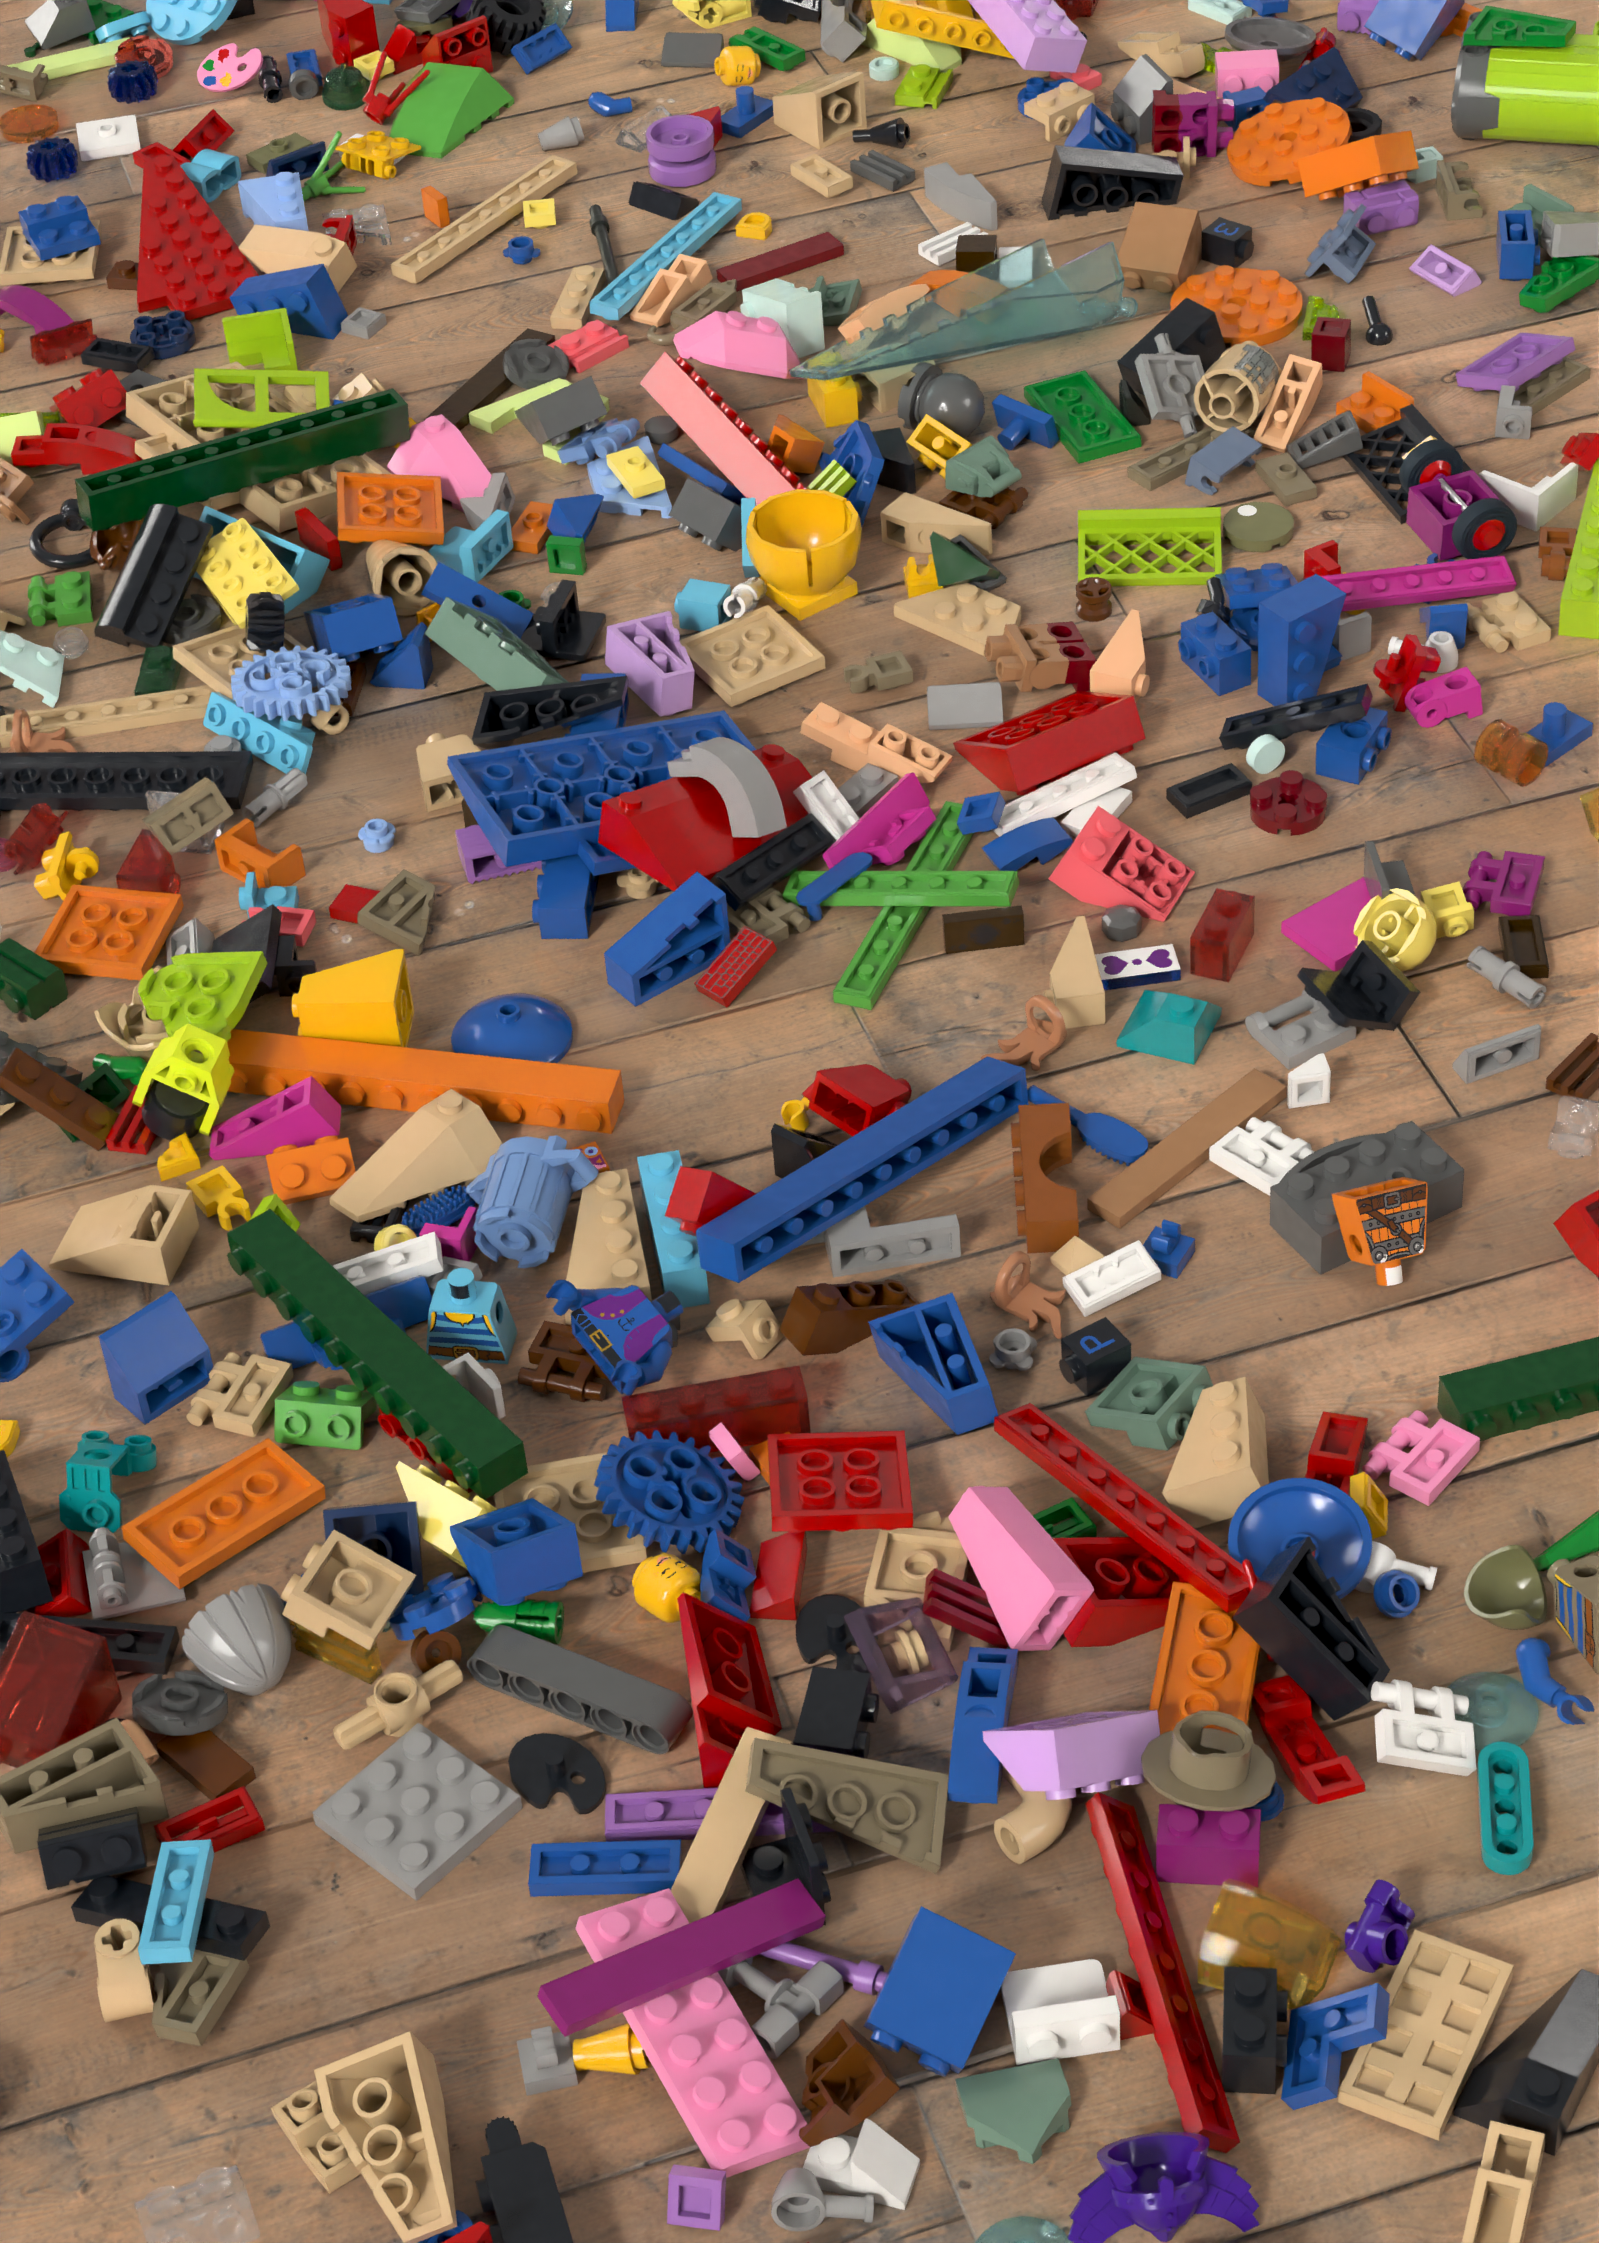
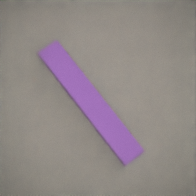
M718 1788L606 1794V1842L694 1840ZM771 1802L769 1803L755 1836L785 1834L782 1807ZM811 1820L813 1832L811 1833L835 1831Z

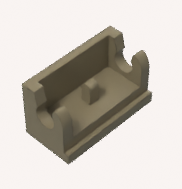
M38 64L33 73L20 70L17 67L0 65V93L37 102L48 82V74L42 73L45 65Z
M1437 160L1436 192L1447 221L1482 218L1483 210L1477 200L1480 198V195L1477 191L1473 190L1471 178H1455L1454 176L1456 171H1466L1469 169L1468 164L1462 161L1444 163L1443 160Z
M205 777L142 820L147 828L156 836L161 848L169 856H172L232 816L234 812L215 783Z

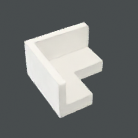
M1569 463L1555 476H1546L1532 488L1483 470L1478 476L1513 511L1518 525L1538 531L1540 527L1544 526L1576 499L1578 464Z

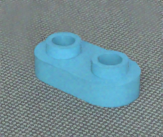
M146 11L139 12L105 24L98 28L95 34L100 44L123 39V37L131 34L133 38H136L149 31L147 27L150 26L151 21Z

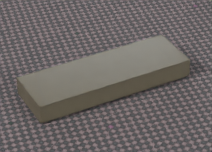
M1563 357L1561 363L1549 366L1541 372L1539 377L1528 380L1520 385L1519 390L1515 391L1514 400H1521L1520 406L1532 407L1533 416L1590 379L1591 368L1570 358Z

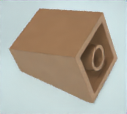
M1135 202L1115 263L1119 285L1132 289H1153L1162 293L1175 292L1193 274L1202 259V226L1199 211L1189 208Z

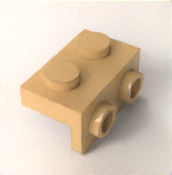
M1064 82L1059 87L1046 93H1041L1036 98L1025 102L1024 114L1045 124V139L1052 143L1071 133L1087 106L1091 103L1095 105V95L1074 82Z

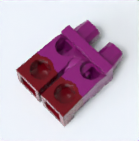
M1153 90V153H1160L1164 150L1183 152V136H1190V147H1196V157L1204 155L1216 157V149L1227 148L1229 140L1233 139L1232 126L1217 127V121L1234 120V101L1232 99H1217L1216 91H1206V94L1202 92L1166 94V90Z

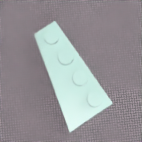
M0 630V672L14 679L12 684L14 687L25 693L28 688L44 696L43 703L54 708L59 698L65 655L57 653L52 648L42 647L27 641L17 634Z

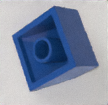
M533 1498L449 1526L451 1536L473 1581L476 1582L479 1592L499 1606L519 1604L525 1600V1596L542 1590L554 1591L561 1589L567 1585L568 1581L583 1576L575 1524Z

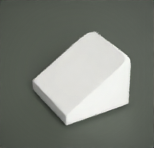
M1324 1053L1314 1056L1288 1073L1287 1105L1289 1109L1330 1103L1331 1070Z

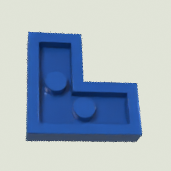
M1379 1983L1291 2010L1287 2040V2067L1284 2068L1281 2099L1293 2110L1337 2098L1342 2052L1386 2039L1390 1994Z

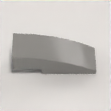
M947 162L924 168L925 196L935 206L961 221L969 222L974 226L991 231L998 229L997 201L972 173L959 176Z

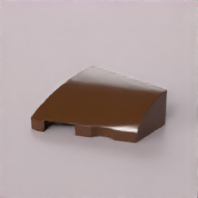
M841 2019L806 2057L805 2074L808 2077V2081L803 2090L802 2105L811 2111V2118L809 2124L799 2129V2136L810 2147L819 2145L824 2140L837 2137L871 2116L900 2089L871 2042L844 2019Z

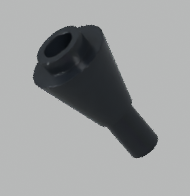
M901 117L874 126L871 129L853 131V141L855 143L872 141L873 143L903 149L906 142L910 139L909 125Z

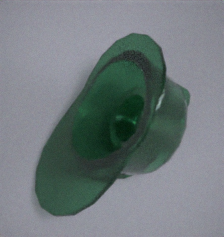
M341 63L340 66L332 68L326 74L322 91L323 102L334 110L347 111L356 109L365 103L362 99L368 92L370 82L363 77L362 72L356 67Z

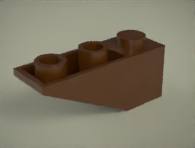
M892 1279L882 1282L863 1283L853 1281L847 1284L819 1283L812 1286H797L779 1331L803 1356L834 1354L872 1336L869 1321L920 1303L908 1292V1288L903 1283Z

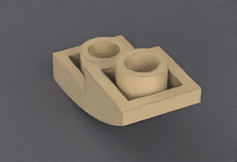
M316 2081L271 2107L273 2116L291 2144L329 2194L361 2175V2172L349 2158L348 2152L337 2134L332 2131L323 2116Z

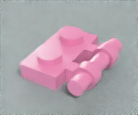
M1416 1410L1408 1418L1400 1419L1391 1430L1392 1436L1386 1442L1378 1443L1369 1452V1460L1362 1467V1471L1368 1474L1372 1480H1376L1383 1472L1391 1471L1389 1486L1429 1506L1477 1454L1480 1447V1438L1442 1418L1430 1429L1426 1427L1428 1424L1427 1416L1423 1412ZM1415 1446L1408 1454L1403 1452L1405 1448Z

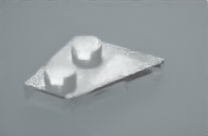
M366 204L361 208L349 210L339 208L329 213H322L323 221L328 218H346V215H353L357 243H364L366 241L365 237L381 238L382 245H392L384 204ZM325 227L326 234H336L337 229L335 227Z

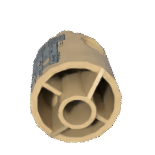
M1249 340L1242 344H1235L1223 352L1221 357L1214 362L1197 383L1194 393L1196 411L1202 420L1214 430L1225 432L1234 426L1242 431L1251 426L1267 406L1282 370L1273 356L1254 341Z

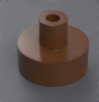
M426 1629L412 1643V1662L423 1674L445 1660H454L458 1666L461 1661L462 1649L458 1639L443 1629L430 1635Z

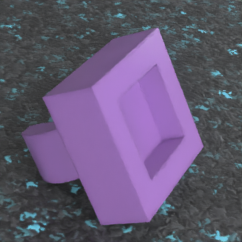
M674 2164L669 2173L667 2224L720 2231L725 2220L726 2171Z

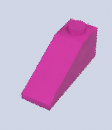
M310 1076L212 1127L209 1156L213 1160L264 1156L272 1154L274 1149L283 1145L294 1144L298 1148L314 1145V1141L319 1138L339 1135L341 1105Z

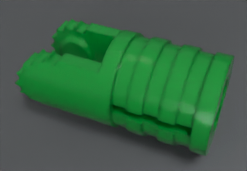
M527 1599L511 1606H499L495 1602L490 1603L488 1601L487 1603L478 1604L472 1613L474 1615L473 1620L476 1621L475 1624L477 1626L480 1625V1628L485 1630L486 1633L490 1632L495 1625H505L552 1644H559L562 1638L564 1606L561 1601L549 1602L548 1600L536 1601L534 1599Z

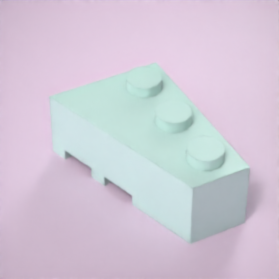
M777 278L742 290L743 304L740 306L741 313L747 317L758 319L762 316L769 317L778 322L798 358L825 350L821 292L814 291L810 293L806 287L795 288L793 283Z

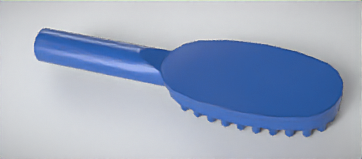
M1035 1085L1030 1086L1027 1090L1028 1101L1033 1104L1066 1103ZM1069 1105L1071 1125L1078 1129L1082 1141L1086 1142L1087 1146H1091L1092 1150L1096 1149V1153L1101 1152L1102 1156L1107 1155V1159L1112 1157L1114 1162L1119 1160L1120 1164L1126 1162V1166H1130V1163H1134L1147 1152V1139L1130 1125L1102 1113L1085 1114Z
M458 1185V1190L455 1189V1186H452V1191H448L447 1188L444 1190L445 1194L439 1191V1197L432 1194L431 1201L427 1197L425 1204L423 1201H420L421 1207L415 1204V1210L409 1208L410 1214L408 1215V1212H404V1216H402V1225L409 1227L419 1237L425 1223L449 1226L462 1218L469 1206L475 1207V1201L466 1192V1186H463V1190L461 1185Z

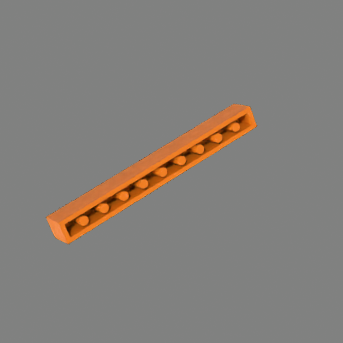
M239 1029L230 1031L231 1038L227 1042L230 1052L229 1062L234 1068L228 1092L273 1096L312 1076L339 1104L417 1112L425 1104L453 1089L479 1105L489 1121L608 1134L613 1133L625 1101L621 1070Z

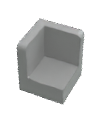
M1367 612L1343 620L1339 618L1332 644L1341 653V661L1371 651L1372 617Z

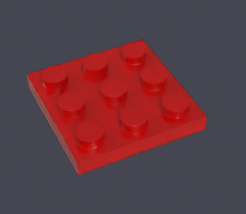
M905 1430L768 1434L772 1532L787 1531L790 1533H800L803 1531L821 1530L845 1532L858 1529L895 1530L897 1528H913V1507Z

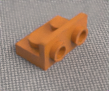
M1368 371L1362 375V390L1336 403V415L1350 410L1358 428L1369 433L1400 420V409L1411 404L1414 406V398Z

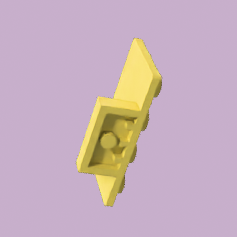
M240 518L236 522L227 525L223 531L209 540L196 570L216 602L233 624L238 625L240 629L245 628L246 599L251 593L271 592L272 594H280L286 600L300 589L244 518Z

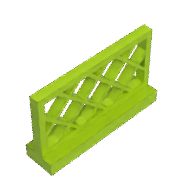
M1221 507L1078 510V582L1089 577H1099L1109 581L1111 587L1207 585L1208 579L1215 577L1216 574H1222ZM1194 543H1212V544L1209 545L1207 548H1205V549L1203 550L1202 548H1200L1199 546H1197V545L1194 544ZM1159 544H1176V545H1174V546H1173L1172 548H1170L1169 550H1166L1165 548H1163V547L1160 546ZM1092 545H1105L1096 552L1088 547ZM1123 545H1140V546H1138V547L1135 548L1133 551H1131V550H1129L1128 548H1126V547L1123 546ZM1185 549L1195 555L1186 563L1176 557ZM1149 550L1159 556L1151 563L1140 557ZM1113 551L1123 556L1115 564L1104 558ZM1204 561L1214 568V572H1199L1194 568ZM1167 562L1177 568L1172 573H1163L1158 569ZM1131 563L1142 569L1137 573L1128 574L1123 571ZM1095 564L1105 569L1101 574H1085V571Z

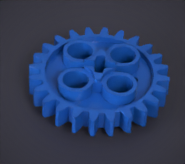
M654 1430L651 1439H647L643 1433L637 1431L633 1441L623 1436L618 1446L611 1444L607 1455L602 1456L594 1486L598 1487L595 1496L596 1500L605 1502L602 1513L616 1514L612 1525L614 1527L627 1525L629 1527L627 1533L629 1539L640 1534L644 1536L643 1543L645 1547L650 1546L653 1541L660 1542L662 1552L666 1553L670 1544L676 1545L681 1554H686L690 1544L699 1553L703 1552L709 1534L715 1528L730 1537L733 1528H736L742 1512L741 1507L744 1497L739 1495L742 1483L733 1481L736 1473L735 1469H722L725 1461L723 1456L716 1458L708 1456L711 1449L710 1446L707 1445L698 1450L694 1448L695 1441L692 1437L687 1439L685 1443L678 1441L676 1432H672L669 1439H663L659 1431Z

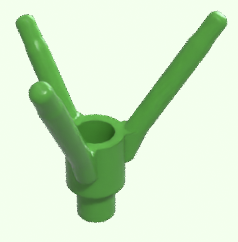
M340 131L336 132L311 178L304 182L305 186L301 188L304 202L311 197L316 198L321 194L324 196L329 194L365 193V187H331L327 180L344 166L342 161L336 163L323 174L342 136Z

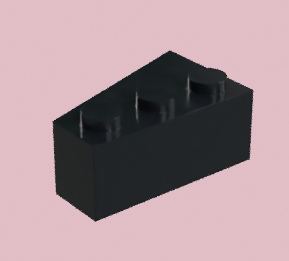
M1308 1536L1274 1556L1232 1618L1335 1721L1369 1703L1372 1700L1371 1688L1373 1683L1376 1681L1383 1682L1390 1669L1358 1616L1354 1619L1350 1618L1336 1592L1341 1590L1334 1576L1327 1579L1311 1553L1317 1548Z

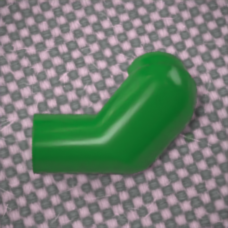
M99 1053L94 1057L92 1066L96 1070L106 1062L119 1079L129 1078L132 1084L138 1085L148 1062L140 1056H113Z

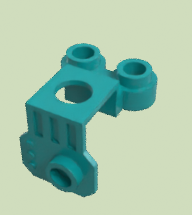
M93 1430L83 1433L82 1440L77 1444L76 1453L66 1462L67 1488L59 1494L60 1521L70 1530L93 1533L98 1528H108L114 1533L122 1525L121 1499L112 1491V1475L129 1476L132 1472H145L154 1469L157 1466L156 1446L152 1443V1439L146 1435H132L125 1438L124 1445H118L109 1439V1434L105 1431Z

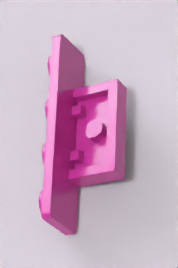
M915 773L905 774L823 853V859L829 869L847 856L858 852L870 854L873 860L872 865L884 863L886 866L892 865L905 856L904 850L926 835L925 830L936 820V817L930 806H928L930 801Z

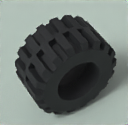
M473 0L466 16V21L484 15L487 18L491 51L500 52L501 55L508 56V54L514 56L510 50L516 44L541 31L547 12L546 8L543 7L544 2L542 0Z

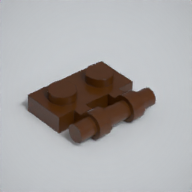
M1008 487L993 497H978L952 491L939 501V504L991 523V528L996 529L1004 522L1006 515L1016 513L1023 506V501L1028 498V492L1023 487H1019L1015 491Z
M544 1320L528 1350L530 1363L536 1364L538 1367L537 1369L521 1367L518 1373V1384L530 1386L534 1392L546 1395L554 1391L567 1394L574 1401L585 1403L588 1399L602 1402L606 1396L607 1387L605 1384L593 1381L595 1377L609 1379L572 1334V1326ZM560 1369L574 1372L575 1375L574 1377H569L556 1373Z

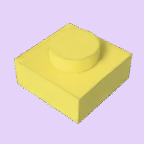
M377 50L354 59L355 71L371 81L382 52ZM388 56L386 57L379 80L384 75L395 71L394 61Z
M554 198L523 201L525 228L543 229L556 225Z

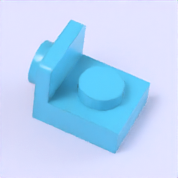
M247 872L245 887H239L240 909L247 910L248 919V909L250 907L266 909L273 904L276 907L298 908L299 895L297 886L258 888L255 872Z

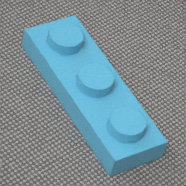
M211 1839L161 1843L138 1946L141 1964L193 1961L214 1858Z

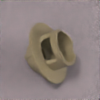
M1201 1710L1185 1717L1176 1724L1173 1731L1165 1732L1150 1741L1141 1756L1143 1776L1158 1793L1171 1799L1177 1805H1185L1204 1811L1230 1812L1252 1807L1270 1795L1276 1782L1273 1761L1259 1746L1253 1744L1251 1729L1236 1717L1218 1711ZM1207 1725H1217L1220 1727L1227 1728L1235 1732L1236 1734L1203 1727Z

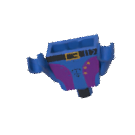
M557 1280L553 1284L546 1297L548 1299H558L553 1308L554 1312L562 1316L568 1309L573 1311L571 1313L572 1334L621 1395L624 1393L627 1396H631L636 1387L661 1380L672 1356V1329L668 1323L684 1312L680 1301L673 1292L667 1291L650 1302L639 1287L635 1285L624 1289H576L572 1283L566 1280Z

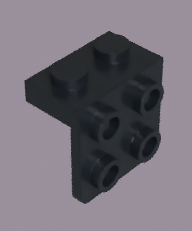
M1362 940L1341 972L1303 967L1297 974V977L1305 984L1304 990L1315 1000L1320 1001L1329 1010L1328 1016L1333 1022L1345 1028L1355 1026L1364 1027L1371 1031L1375 1029L1394 1031L1421 993L1372 941Z

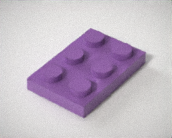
M1520 332L1456 373L1457 384L1459 387L1473 388L1474 391L1498 390L1500 393L1502 385L1516 386L1515 391H1517L1520 385L1528 380L1539 377L1543 370L1549 366L1561 363L1563 357L1575 350L1573 337Z

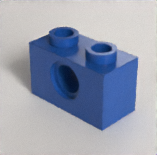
M1369 707L1367 716L1356 722H1340L1329 725L1316 743V774L1359 785L1367 771H1373L1380 751L1386 750L1389 746L1392 730L1387 727L1388 711Z

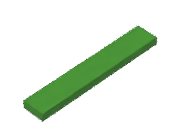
M827 871L794 872L791 874L782 894L783 900L787 903L793 902L797 906H802L798 904L796 899L798 892ZM863 871L857 877L851 878L840 886L835 893L822 901L820 906L1011 907L1020 882L1017 871Z

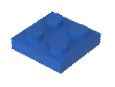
M1267 563L1262 565L1261 569L1255 570L1234 567L1227 569L1224 574L1215 575V577L1221 580L1225 603L1230 610L1258 607L1259 602L1298 583L1288 567L1280 563Z

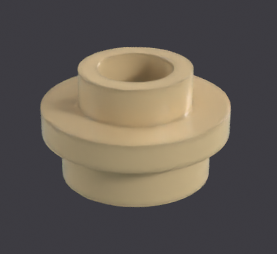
M903 1629L895 1631L896 1642L889 1644L897 1669L899 1671L907 1669L911 1677L919 1675V1669L928 1666L929 1661L918 1632L915 1629L906 1633Z

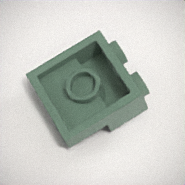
M1134 1357L1089 1406L1085 1413L1091 1426L1126 1431L1133 1446L1168 1451L1178 1440H1183L1202 1389L1212 1387L1213 1383L1206 1366Z

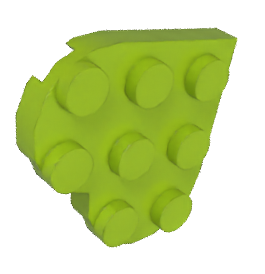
M263 951L187 953L170 957L173 964L161 968L156 973H154L152 968L147 971L140 980L138 993L148 1017L152 1020L162 1019L169 1037H172L176 1030L189 1023L228 1042L231 1038L230 1031L235 1028L243 1017L268 963Z

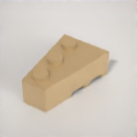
M1246 1376L1229 1382H1220L1212 1387L1202 1389L1162 1494L1171 1511L1193 1528L1232 1518L1241 1503L1251 1493L1269 1484L1265 1415Z

